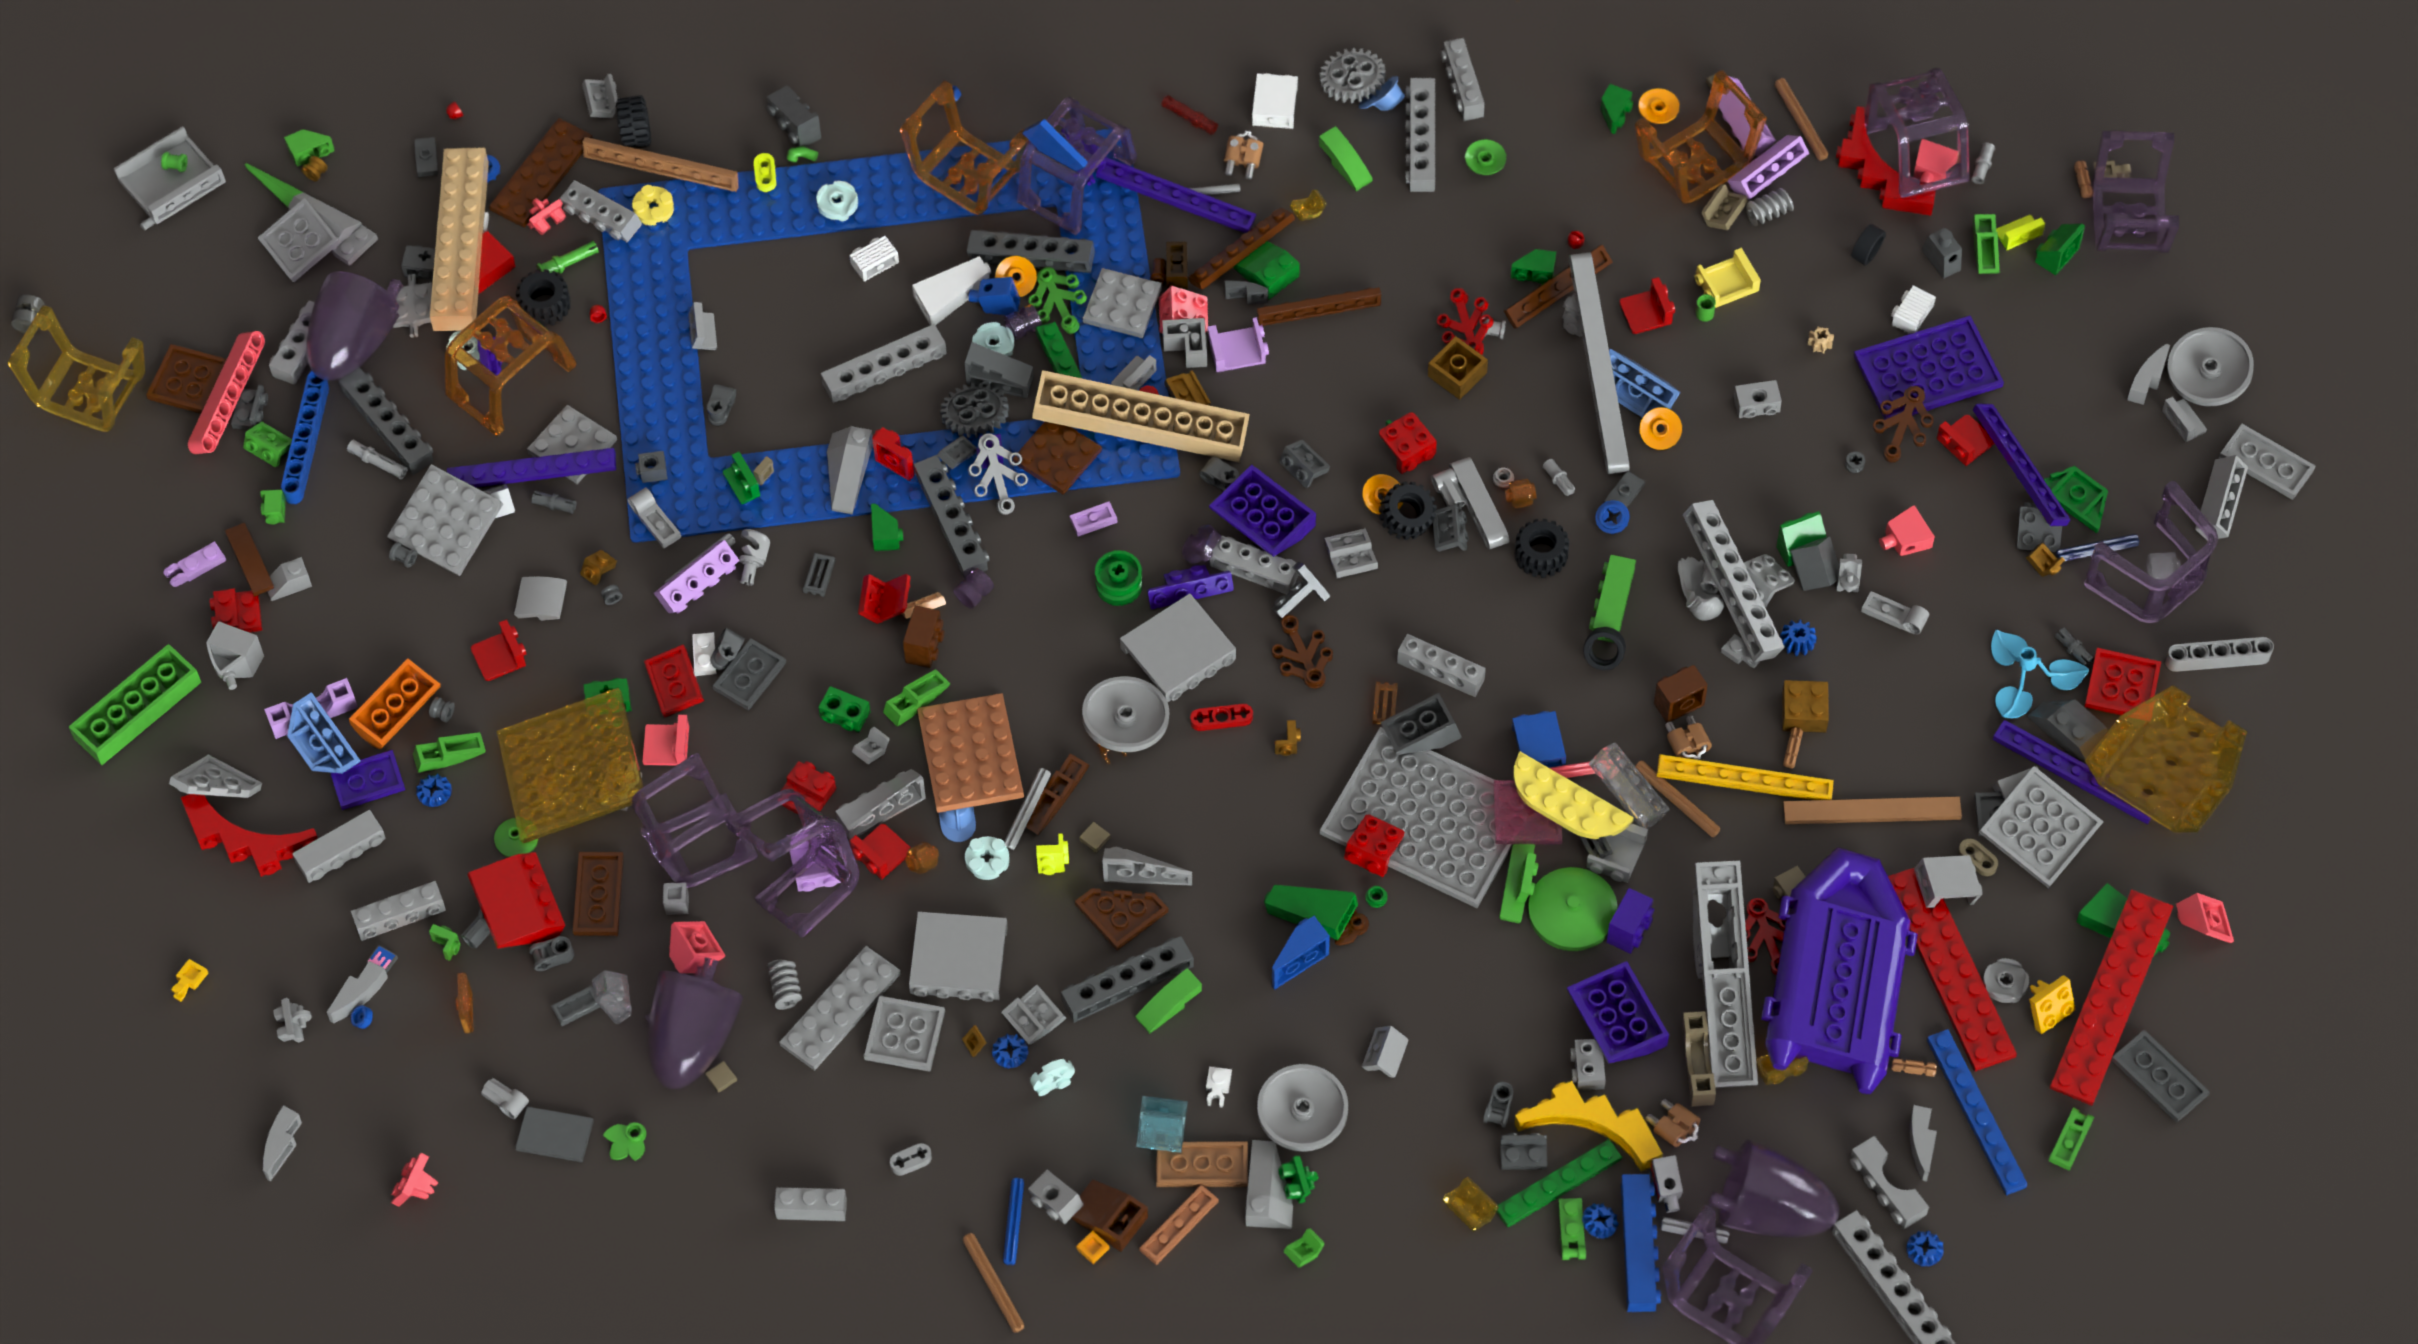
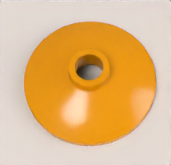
M1665 89L1649 90L1639 100L1640 114L1652 123L1663 124L1670 122L1679 112L1680 105L1677 97Z
M1011 256L1004 259L998 265L995 278H1013L1014 273H1019L1020 279L1018 281L1014 280L1019 296L1023 297L1030 293L1036 284V270L1028 259L1021 256Z
M1660 407L1648 411L1640 423L1641 438L1653 449L1665 450L1674 446L1682 434L1680 418L1675 412L1667 408ZM1662 424L1664 426V430L1662 432H1657V425Z
M1385 474L1375 475L1368 479L1362 490V497L1366 507L1373 513L1380 515L1379 507L1382 500L1378 498V495L1381 494L1385 497L1394 485H1400V483L1395 478ZM1403 502L1398 503V509H1400Z

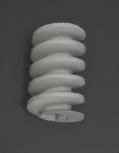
M1781 188L1777 189L1776 192H1770L1769 195L1765 194L1761 198L1749 201L1746 206L1748 218L1754 227L1758 226L1757 220L1764 224V217L1768 221L1772 220V214L1778 218L1779 210L1785 215L1787 213L1786 207L1791 212L1794 210L1791 198Z
M782 959L769 962L767 967L769 969V977L771 978L772 993H774L775 1008L786 1010L794 1007L802 999V995L799 994L801 991L800 986L797 985L799 983L798 978H796L797 971L794 970L796 967L795 962Z

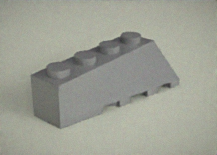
M912 769L900 772L894 779L880 783L876 789L869 793L865 792L851 803L841 805L835 811L836 818L849 840L855 835H862L926 799L923 777Z

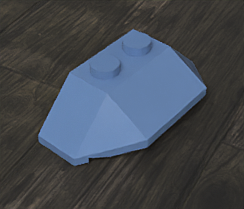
M1613 349L1609 350L1618 403L1642 418L1648 411L1654 408L1671 409L1680 391L1637 362Z
M312 692L293 704L287 737L311 771L344 773L361 762Z

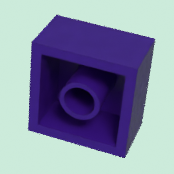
M1629 888L1609 923L1607 943L1629 954L1632 953L1634 947L1639 948L1643 940L1642 933L1644 929L1648 930L1653 921V918H1651L1654 913V908H1652L1653 899Z

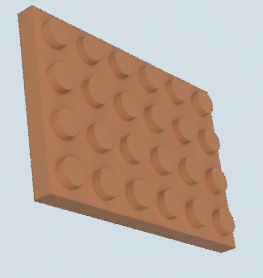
M1003 693L917 709L937 813L1024 798Z

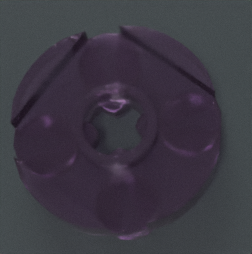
M1206 524L1197 529L1199 533L1195 537L1191 534L1184 543L1182 554L1185 557L1183 558L1190 564H1196L1202 560L1206 562L1212 557V550L1220 541L1221 534L1211 525Z

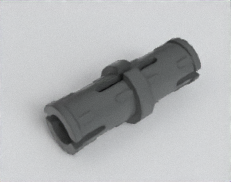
M535 490L532 496L533 504L549 507L553 511L557 509L573 514L576 509L577 502L575 500L559 497L558 494L551 495Z
M2065 627L2059 630L2061 634L2056 633L2055 638L2067 648L2069 655H2073L2086 667L2090 665L2088 661L2093 662L2094 657L2082 646L2083 643L2080 640H2076Z

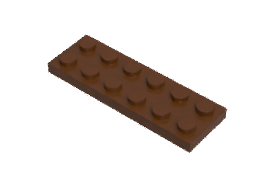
M558 118L490 204V211L525 228L529 223V219L534 216L529 211L534 207L532 201L537 198L542 202L550 196L582 155V141L584 138L593 139V135Z

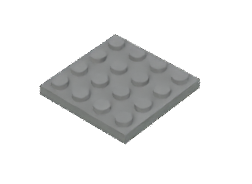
M431 464L387 537L394 542L401 543L403 547L409 550H416L418 555L460 577L503 506V503Z
M2033 766L1979 833L2044 886L2049 888L2101 826L2103 821Z

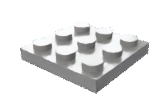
M306 198L302 199L258 237L293 282L341 243Z
M1102 268L1085 311L1083 323L1143 338L1160 294L1162 283Z
M566 405L527 450L534 457L607 449L611 448L617 441V437L577 410ZM586 474L566 476V478L578 484Z
M879 996L864 1060L931 1072L945 1015V1007Z

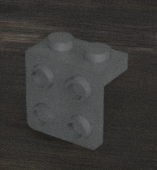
M2024 502L2023 506H2018L2017 548L2021 550H2034L2039 544L2044 543L2051 552L2059 550L2062 526H2050L2035 503Z

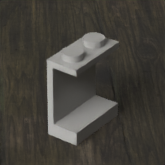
M1631 823L1621 833L1615 836H1605L1613 854L1604 858L1589 854L1586 867L1594 873H1602L1610 876L1615 881L1628 883L1646 843L1648 829ZM1598 839L1602 851H1606L1601 840ZM1594 848L1593 852L1595 855H1597L1598 852L1596 848Z
M1970 855L1922 858L1914 868L1926 908L1935 907L1941 899L1967 897L1969 905H1974L1982 895V887L1978 882L1975 865L1972 863Z

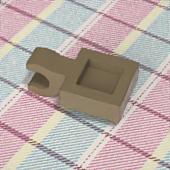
M2115 161L2094 162L2093 168L2096 184L2117 182V177L2122 180L2130 179V164L2115 166Z

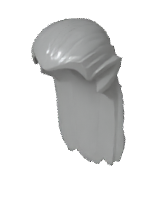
M1687 557L1686 560L1681 558L1678 561V574L1684 596L1687 599L1686 607L1699 620L1707 621L1716 618L1721 614L1724 602L1720 599V595L1714 593L1707 594L1702 591L1700 582L1704 572L1703 560L1697 561L1693 557Z

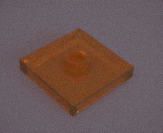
M459 973L457 974L458 997H456L457 1011L459 1010V1017L464 1032L472 1033L474 1031L473 992L467 974Z

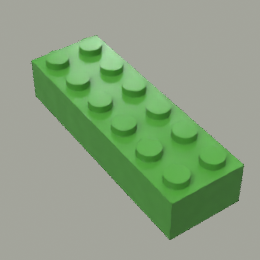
M169 644L166 645L69 726L73 739L98 763L103 765L201 683L198 672Z

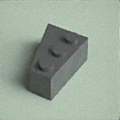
M787 85L767 96L768 105L766 109L771 117L775 116L782 131L786 130L792 144H796L798 147H807L821 139L819 117L816 112L811 114L808 111L810 109L806 103L802 105L799 101L800 97Z
M971 342L964 362L967 385L971 386L974 383L975 387H978L980 383H983V387H986L990 384L991 390L997 387L998 392L1003 391L1005 394L1023 398L1028 397L1034 379L1033 366Z

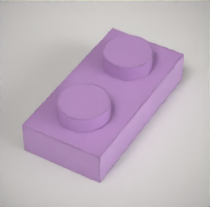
M1106 502L1070 515V521L1079 537L1117 523V517L1110 502Z

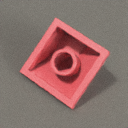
M2196 893L2176 903L2177 916L2181 924L2205 935L2229 943L2234 942L2222 901Z
M705 921L673 922L671 925L669 957L680 974L697 973L726 956Z

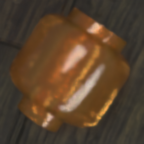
M1529 479L1512 481L1509 483V489L1505 490L1507 503L1512 502L1514 508L1531 506L1534 503V499H1537L1534 482L1531 483Z
M921 842L911 847L907 851L905 858L907 867L912 872L918 874L926 873L935 868L938 864V849L928 842Z

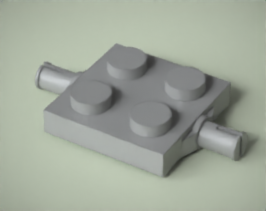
M409 274L407 276L408 286L391 289L392 325L394 328L410 327V337L417 338L419 336L418 326L431 322L432 283L416 284V275Z

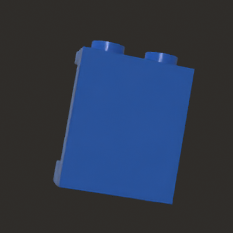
M1542 711L1534 715L1522 714L1512 718V731L1515 732L1519 752L1521 751L1548 768L1565 765L1566 754L1555 711Z

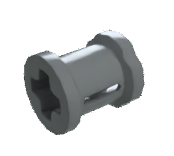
M396 542L390 550L389 559L393 561L398 560L404 563L405 567L410 568L415 563L418 553L416 550H409L403 547L401 543Z

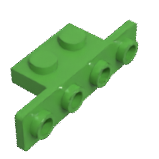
M1517 839L1513 842L1499 915L1501 920L1518 924L1522 921L1525 901L1528 895L1532 896L1535 887L1532 877L1536 876L1538 870V863H1535V844Z

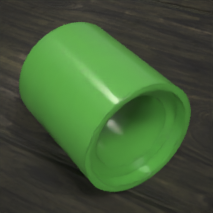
M1705 294L1698 298L1696 317L1700 321L1707 322L1713 319L1716 306L1714 297Z

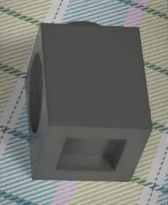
M664 451L638 454L639 462L635 463L636 474L641 475L642 483L668 480Z

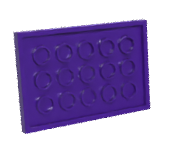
M1971 316L1854 351V358L1880 412L1883 401H1894L1903 397L1905 390L1911 386H1918L1923 389L1925 393L1923 405L1926 411L2001 388L2004 385V381ZM1912 393L1910 396L1917 398L1918 394ZM1885 405L1883 408L1885 410H1889L1891 407L1889 405ZM1906 405L1894 409L1889 415L1881 412L1884 420L1904 412ZM1914 408L1912 415L1918 414L1916 408Z

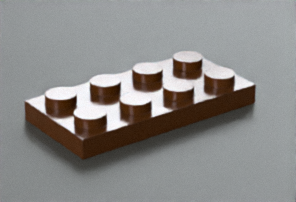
M579 852L573 921L574 936H618L624 861L623 852Z

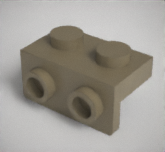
M1721 184L1702 210L1707 226L1728 230L1748 203L1746 195L1730 193L1726 185Z

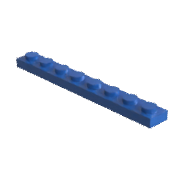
M1947 1029L1929 1036L1927 1042L2005 1195L2027 1188L2028 1184L1949 1030Z

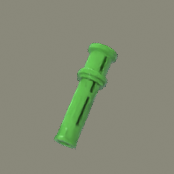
M591 241L560 257L553 256L551 260L543 264L538 263L536 268L540 272H544L545 269L549 270L550 273L554 271L561 274L565 270L564 268L599 253L598 247L589 250V248L596 246V243Z

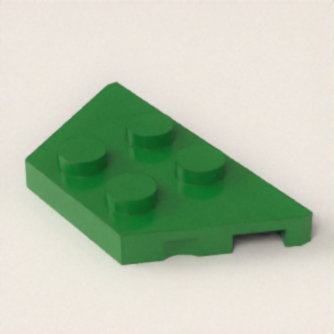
M2075 466L2069 467L2062 472L2052 473L2048 478L2044 479L2066 512L2095 533L2099 532L2108 494L2106 488Z

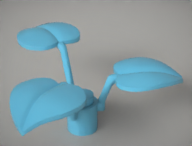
M1999 630L1994 632L1991 642L1994 660L2004 666H2009L2016 660L2019 662L2022 671L2019 689L2008 686L2002 688L1996 695V707L2004 718H2018L2030 710L2033 703L2032 695L2022 690L2026 671L2033 670L2037 664L2046 676L2051 677V684L2063 691L2076 688L2089 672L2086 666L2065 659L2052 662L2049 666V672L2041 662V658H2037L2036 650L2028 647L2023 638Z

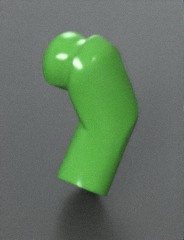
M803 146L790 148L787 160L797 162L798 156L816 161L818 152Z

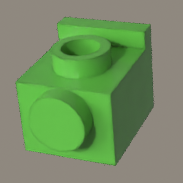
M261 491L263 503H261V514L265 515L266 523L271 525L285 523L286 500L283 491Z

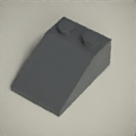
M1439 693L1380 722L1397 755L1443 748L1462 738Z

